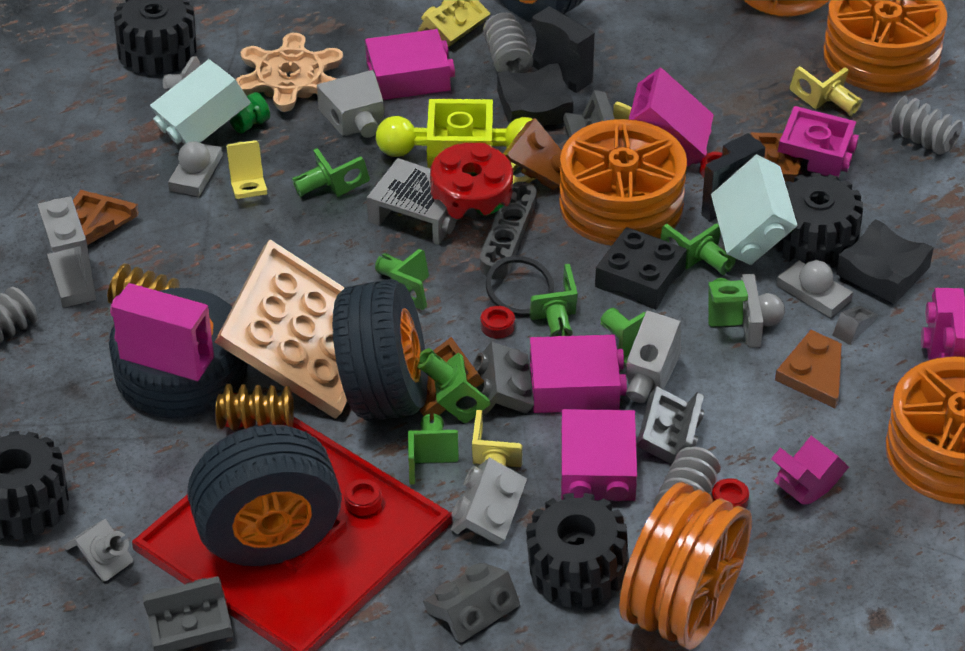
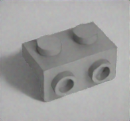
M490 457L478 467L473 466L464 479L463 485L467 487L465 494L460 497L453 508L452 516L455 517L451 531L459 534L462 530L468 528L497 545L501 544L506 539L527 478Z

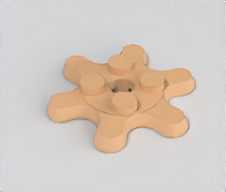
M290 33L284 36L283 45L279 49L267 51L257 46H248L242 49L241 58L245 65L255 70L250 74L238 77L236 81L246 96L253 92H264L266 96L273 97V103L279 111L287 112L294 108L297 97L308 98L313 93L317 94V84L336 80L334 77L325 75L324 72L339 67L343 60V53L337 48H327L319 52L309 51L304 47L306 43L304 35ZM286 72H294L290 74V77H287Z

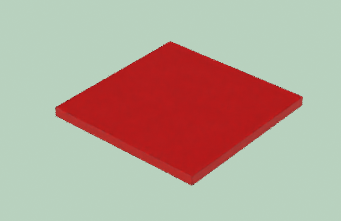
M294 417L293 428L300 429L315 437L326 449L342 494L341 509L332 529L314 547L293 559L285 560L278 564L242 566L227 562L212 554L201 542L188 495L183 497L132 541L134 551L184 585L193 583L198 579L219 577L229 615L282 651H317L453 522V516L451 512ZM359 479H369L381 487L382 505L377 512L367 516H359L348 511L345 506L344 491L351 482Z

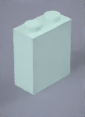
M208 59L154 101L150 107L157 115L153 118L156 125L163 133L167 132L178 145L180 142L183 144L193 141L201 143L251 102L236 79Z
M757 154L711 194L726 254L749 265H752L798 226L781 167Z

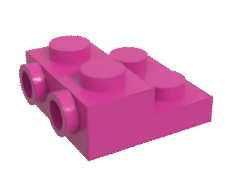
M794 106L780 139L778 152L795 158L808 159V171L820 173L823 176H829L830 174L839 178L841 171L848 172L852 155L855 154L859 135L854 134L856 121Z
M935 288L932 294V302L926 303L925 318L928 327H922L921 347L927 348L929 360L942 357H965L964 288Z

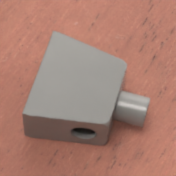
M373 70L317 84L318 109L341 135L347 136L358 132L366 138L376 135L379 124L384 120V104Z
M648 310L646 311L626 363L629 384L626 395L631 400L645 403L649 393L656 386L664 390L681 354V321Z

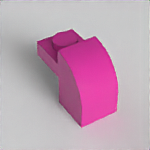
M812 435L794 457L780 447L771 458L781 468L777 472L778 476L774 482L801 504L813 503L829 492L849 468L844 461Z

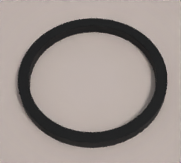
M509 256L497 261L490 268L486 278V291L495 306L509 308L515 316H530V309L509 307L502 303L493 292L491 286L493 274L501 266L509 263H524L536 268L543 274L548 283V294L554 293L552 276L538 261L525 256Z

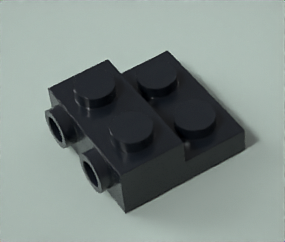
M749 133L724 144L722 157L705 165L701 215L709 222L717 219L711 194L756 154L763 158L765 157V146Z

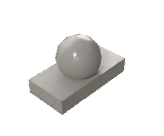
M198 141L188 142L182 146L178 155L179 164L168 181L169 191L200 196L223 156L222 147L202 144Z
M798 260L778 276L777 279L778 287L830 318L852 301L853 292L833 281L832 269L822 261L815 260L805 264Z
M742 274L741 280H743L748 293V301H743V327L748 348L761 347L763 326L771 327L777 325L784 317L785 306L781 298L775 294L765 293L758 296L755 274Z

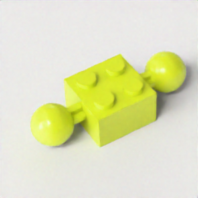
M429 99L427 128H415L408 119L401 116H391L379 124L376 130V142L383 153L392 157L404 156L414 146H427V168H431L434 158L441 151L456 144L485 143L492 147L503 146L507 148L524 125L532 120V118H517L506 129L493 128V100Z

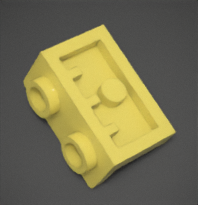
M443 0L441 6L438 8L432 6L422 15L421 19L423 22L418 31L438 29L441 41L446 40L449 47L485 22L491 13L478 0Z

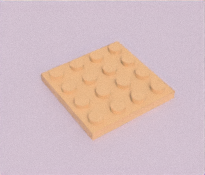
M269 240L263 247L214 343L282 386H289L290 391L336 419L342 413L347 398L338 373L332 320L335 299L344 287L272 240Z

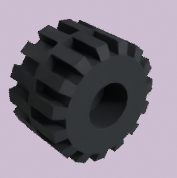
M125 0L126 3H120L116 7L117 12H114L117 54L119 60H122V64L126 68L132 67L134 72H147L148 75H156L159 72L169 74L172 73V69L181 70L185 68L186 62H189L191 57H195V53H197L195 15L193 6H190L188 0Z
M811 173V177L803 175L794 177V183L787 181L785 184L798 226L775 244L774 247L777 252L783 251V258L788 262L794 258L805 264L818 260L830 264L832 268L837 267L839 255L860 239L863 215L861 194L858 190H852V184L848 181H838V176L829 174L828 177H822L820 173Z
M19 431L9 432L8 436L0 437V538L4 539L7 535H13L14 539H25V534L33 533L36 536L44 533V527H54L60 521L59 515H65L68 509L67 501H69L62 453L59 447H54V442L48 437L39 439L38 433L28 432L26 435H20Z
M574 493L563 494L564 500L557 502L554 498L546 501L545 511L537 508L532 514V523L527 525L526 536L530 575L537 591L543 590L544 597L549 601L553 602L560 598L562 606L572 608L573 602H582V608L592 607V600L599 599L603 603L611 599V589L619 592L622 588L624 575L629 563L627 525L624 524V516L620 510L612 511V503L604 498L597 502L594 500L593 494L584 493L582 498H574Z

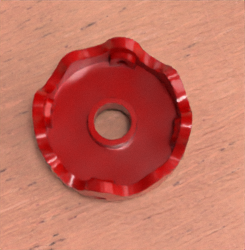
M485 143L453 145L441 151L433 160L430 168L432 197L443 202L448 214L454 219L462 218L465 211L470 208L478 209L482 214L488 215L500 203L505 206L510 204L513 188L512 165L502 152ZM468 172H475L479 175L471 176Z

